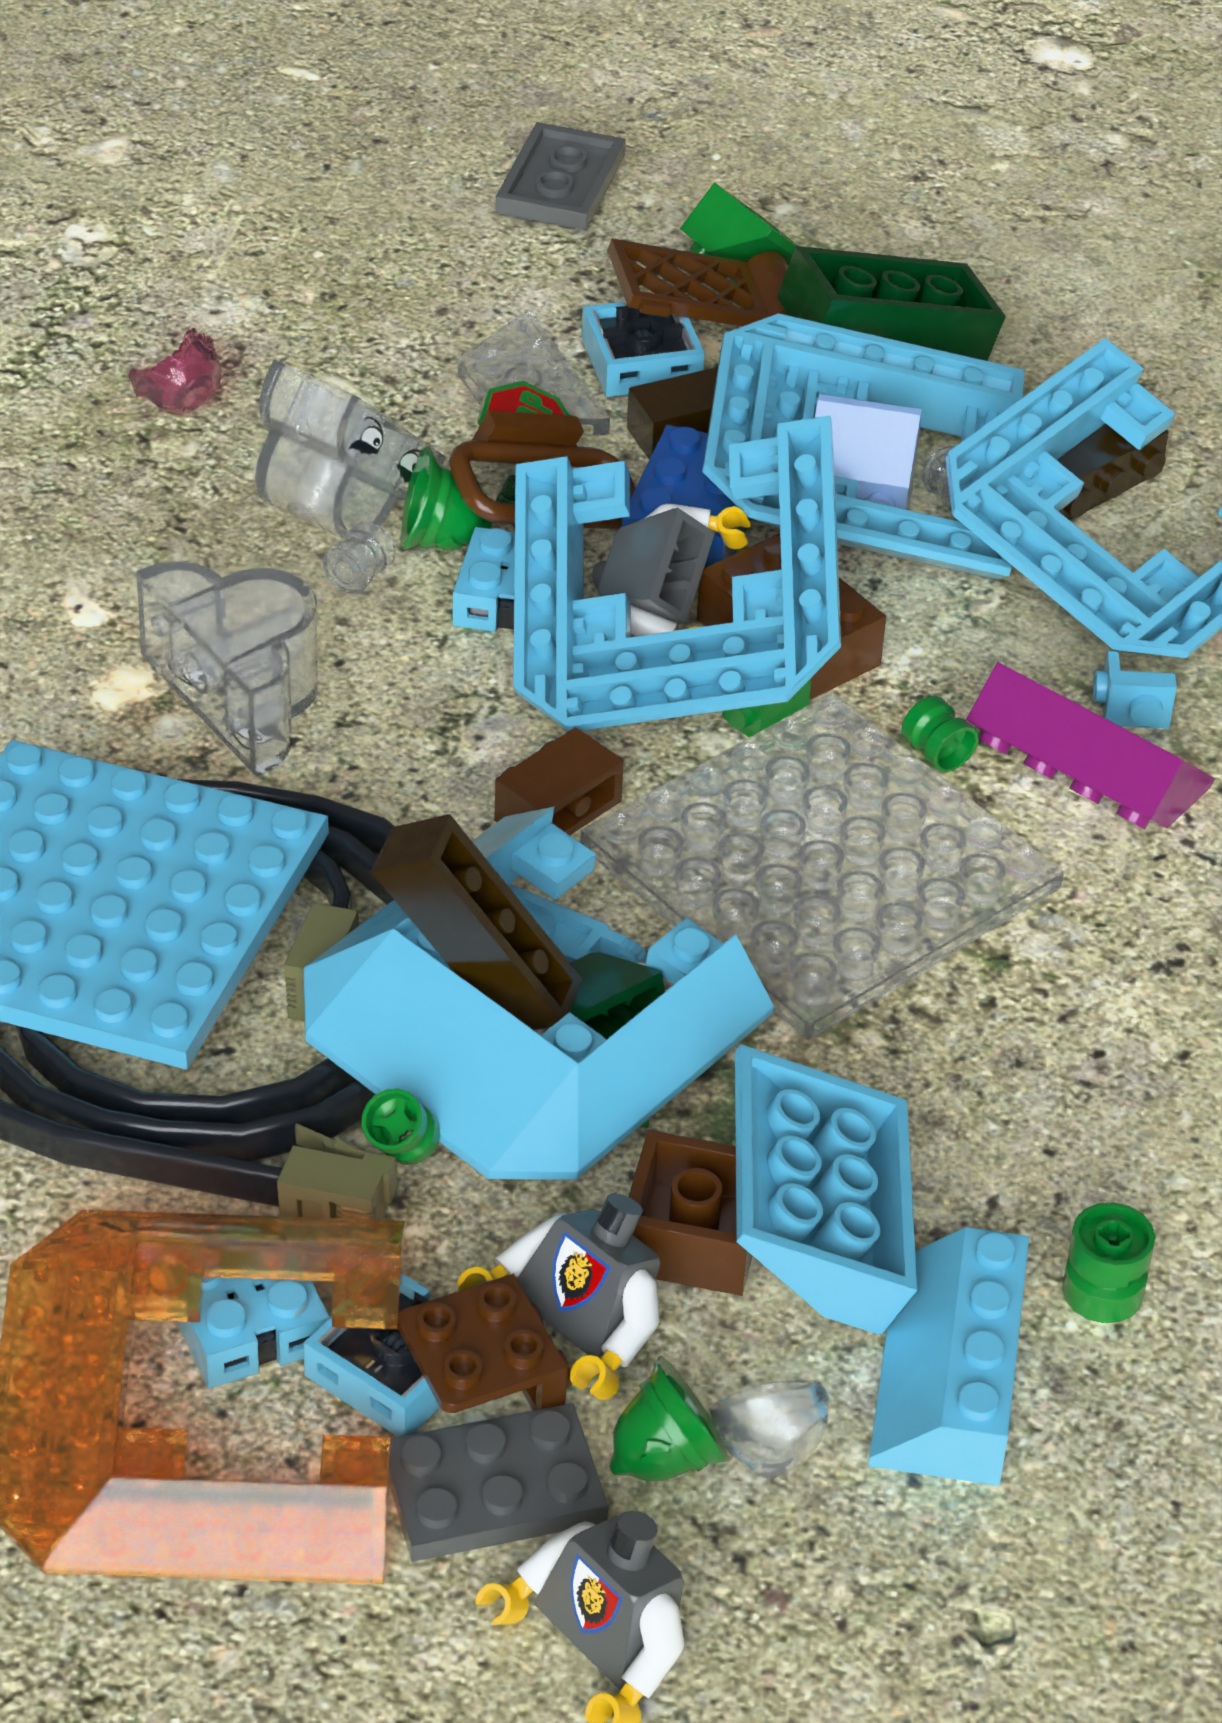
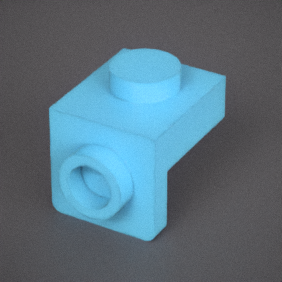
M1107 651L1104 671L1095 670L1093 702L1102 703L1103 718L1118 726L1169 729L1177 689L1175 673L1120 671L1119 652Z

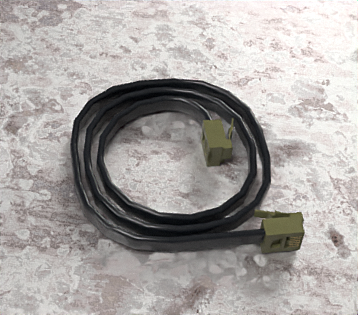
M177 779L328 816L329 834L303 877L326 895L330 905L312 903L284 963L288 1018L304 1021V967L359 926L358 911L352 910L351 892L340 868L348 872L386 905L392 902L394 899L371 871L392 827L395 825L384 817L317 795L239 781ZM15 1025L27 1062L57 1089L55 1090L42 1085L0 1046V1089L19 1106L17 1107L0 1100V1140L66 1165L279 1207L281 1226H284L290 1237L375 1254L386 1228L384 1204L391 1205L398 1188L396 1157L361 1150L351 1146L337 1136L362 1120L366 1104L376 1094L330 1059H325L296 1078L223 1096L149 1093L82 1069L43 1032ZM289 1153L283 1168L253 1162Z

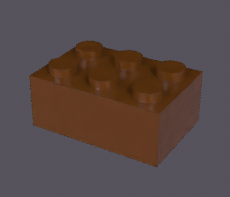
M780 533L703 569L699 582L697 620L703 626L733 622L732 577L782 570ZM840 577L841 648L812 676L809 700L881 665L886 615Z

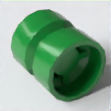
M1111 1202L1097 1203L1085 1208L1075 1218L1062 1285L1065 1301L1074 1312L1088 1320L1100 1323H1116L1132 1317L1141 1308L1156 1239L1153 1225L1144 1214L1130 1206Z

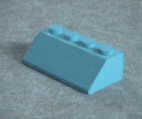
M965 1227L915 1251L917 1291L887 1327L868 1466L1000 1486L1009 1432L1029 1236Z

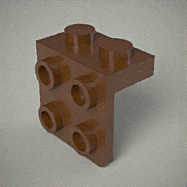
M514 1273L403 1309L398 1314L397 1328L443 1411L457 1413L519 1391L523 1392L533 1411L565 1404L566 1389L572 1386L569 1364L562 1351L557 1350L544 1327L539 1310L533 1303H530Z

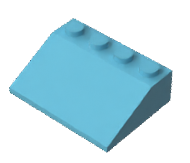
M740 1044L735 1051L737 1243L823 1317L882 1335L917 1291L907 1100Z

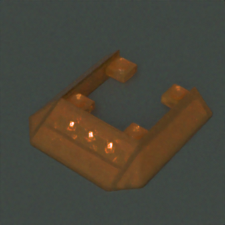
M81 1210L10 1264L0 1343V1528L42 1573L384 1585L391 1437L323 1434L319 1484L186 1480L189 1448L188 1430L123 1428L134 1320L200 1323L204 1277L334 1282L331 1313L332 1327L398 1329L405 1221Z

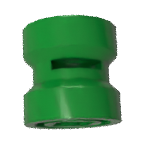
M935 695L926 697L916 703L905 716L901 727L904 738L915 749L925 750L926 759L941 772L954 771L962 766L972 756L979 741L978 732L965 719L955 718L954 709L942 697Z
M398 1088L386 1089L374 1095L365 1106L362 1114V1129L365 1137L386 1155L396 1157L397 1163L403 1165L418 1164L426 1160L436 1150L440 1139V1125L437 1118L409 1092ZM409 1131H411V1134L408 1137L401 1139V1137L405 1136Z

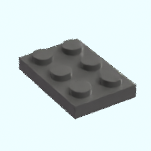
M536 122L496 195L495 212L511 215L520 220L532 219L557 224L566 229L578 228L587 230L625 156L626 139Z
M574 1403L381 1440V1459L411 1562L558 1533L585 1521L597 1525L608 1520V1503Z

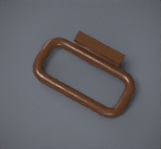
M489 410L472 440L462 442L452 450L449 465L459 493L468 508L476 515L490 522L515 525V503L497 502L485 495L478 484L470 462L521 464L567 456L572 467H587L619 462V460L604 450L577 446V442L584 433L577 416ZM630 476V499H631V497H632V495H633V493H634L636 487H635V484H634V482H633V480H632V478H631V476ZM622 518L584 523V528L620 529L622 527Z

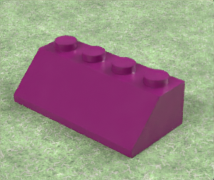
M999 662L996 663L966 718V721L983 729L979 735L980 741L1006 755L1013 745L1028 754L1023 764L1053 779L1057 770L1074 778L1069 789L1099 804L1103 795L1120 803V806L1115 814L1143 829H1146L1150 820L1165 828L1170 827L1211 788L1216 779L1185 760Z

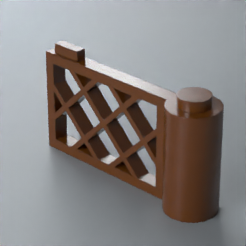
M611 239L607 252L629 308L639 309L641 313L663 317H668L670 314L741 327L778 313L789 316L777 298L788 268V262L781 254L763 252L744 262ZM632 260L640 262L641 264L646 266V268H643L642 266H640ZM678 268H681V269L685 270L686 272L690 273L691 276H689V275H687L686 273L682 272V271L679 270ZM657 275H660L661 277L665 278L666 280L674 284V286H671L670 284L666 283L665 281L657 277ZM723 276L733 277L736 283H732ZM704 282L705 284H707L708 286H710V287L713 288L714 290L718 291L719 294H717V293H715L714 291L710 290L709 288H707L706 286H704V285L701 284V283ZM642 285L653 293L640 291L639 286ZM685 293H688L689 295L693 296L699 301L691 299L690 297L685 295ZM732 300L733 302H735L736 304H738V305L741 306L742 308H738L737 306H735L734 304H732V303L729 302V301Z

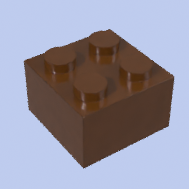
M647 1130L628 1197L635 1200L643 1209L633 1235L658 1254L660 1266L656 1280L743 1296L753 1255L737 1243L736 1146Z

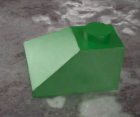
M715 182L680 227V230L694 240L689 248L694 253L744 262L763 252H776L781 254L789 265L794 249L798 246L765 218Z

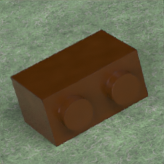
M574 727L556 740L546 743L539 751L516 766L507 768L495 779L494 821L498 822L505 816L554 807L552 823L568 835H572L622 801L624 760Z

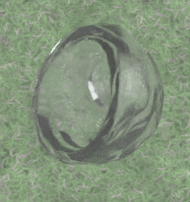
M818 1380L776 1381L733 1393L711 1404L709 1411L713 1425L719 1427V1437L725 1441L730 1455L744 1464L755 1476L768 1479L778 1477L793 1470L817 1448L828 1424L829 1412L827 1401L830 1398L826 1389Z

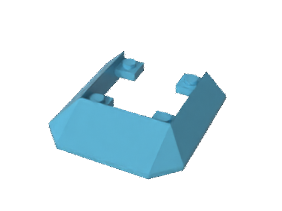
M778 313L724 333L702 472L736 506L742 509L749 518L780 529L779 494L734 500L730 490L729 444L777 437V423L815 418L819 394L922 409L920 428L959 436L962 442L1023 398L1024 369ZM834 475L837 544L995 580L1009 576L1012 565L956 518L950 520L857 499L858 481Z
M1104 338L948 451L945 459L952 515L1113 650L1187 658L1222 629V559L1198 577L1167 550L1162 549L1136 571L1131 572L1059 512L1078 497L1084 482L1059 463L1057 459L1104 424L1109 425L1140 450L1168 429L1176 415L1137 383L1144 368L1108 339ZM1222 506L1218 512L1220 517H1222Z
M830 415L777 423V437L729 444L730 490L734 500L779 494L782 570L732 577V623L631 637V604L626 593L584 599V523L630 516V473L625 461L573 469L566 456L516 464L513 688L516 694L567 731L574 727L583 731L788 702L841 648L833 429Z
M554 807L505 816L472 841L507 885L522 876L554 900L558 899L594 871L596 854L552 823ZM395 900L306 965L303 970L305 1041L373 1093L378 1094L386 1089L398 1088L413 1095L436 1116L440 1125L439 1142L487 1179L577 1180L773 1014L774 1005L737 935L735 934L728 941L722 943L688 918L684 919L648 948L646 965L661 971L662 977L671 982L673 986L608 1039L604 1038L570 1012L542 1035H539L454 973Z

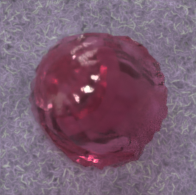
M191 328L185 332L179 349L175 350L172 356H167L165 360L158 362L157 366L150 369L144 368L139 370L133 367L128 377L132 381V388L136 398L144 397L160 409L175 414H185L210 402L216 395V391L221 383L222 371L211 336L205 335L202 331L198 333L195 328Z

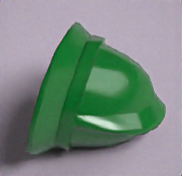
M426 446L419 454L409 481L404 502L400 549L405 551L415 546L428 549L431 546L444 551L460 549L463 546L469 545L475 527L491 529L492 522L476 515L467 507L459 493L449 467L439 464L431 447Z
M659 1356L650 1377L639 1385L641 1390L624 1409L613 1431L614 1452L609 1464V1468L614 1475L632 1476L646 1482L663 1481L692 1469H696L699 1472L709 1463L725 1462L729 1458L725 1442L705 1408L675 1367L663 1356Z

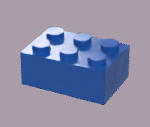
M666 425L630 499V516L622 517V526L644 519L663 504L710 509L711 515L718 516L722 510L728 507H738L702 472L708 433L696 431L689 427ZM735 527V528H733V529H738V530H740V531H742V532H744V533H745L746 530H747V528H744V527ZM715 532L704 568L736 554L738 550L726 546L720 532Z

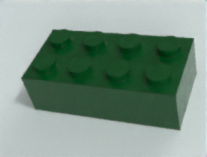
M803 246L795 247L777 295L786 312L792 317L988 361L1006 317L967 263Z

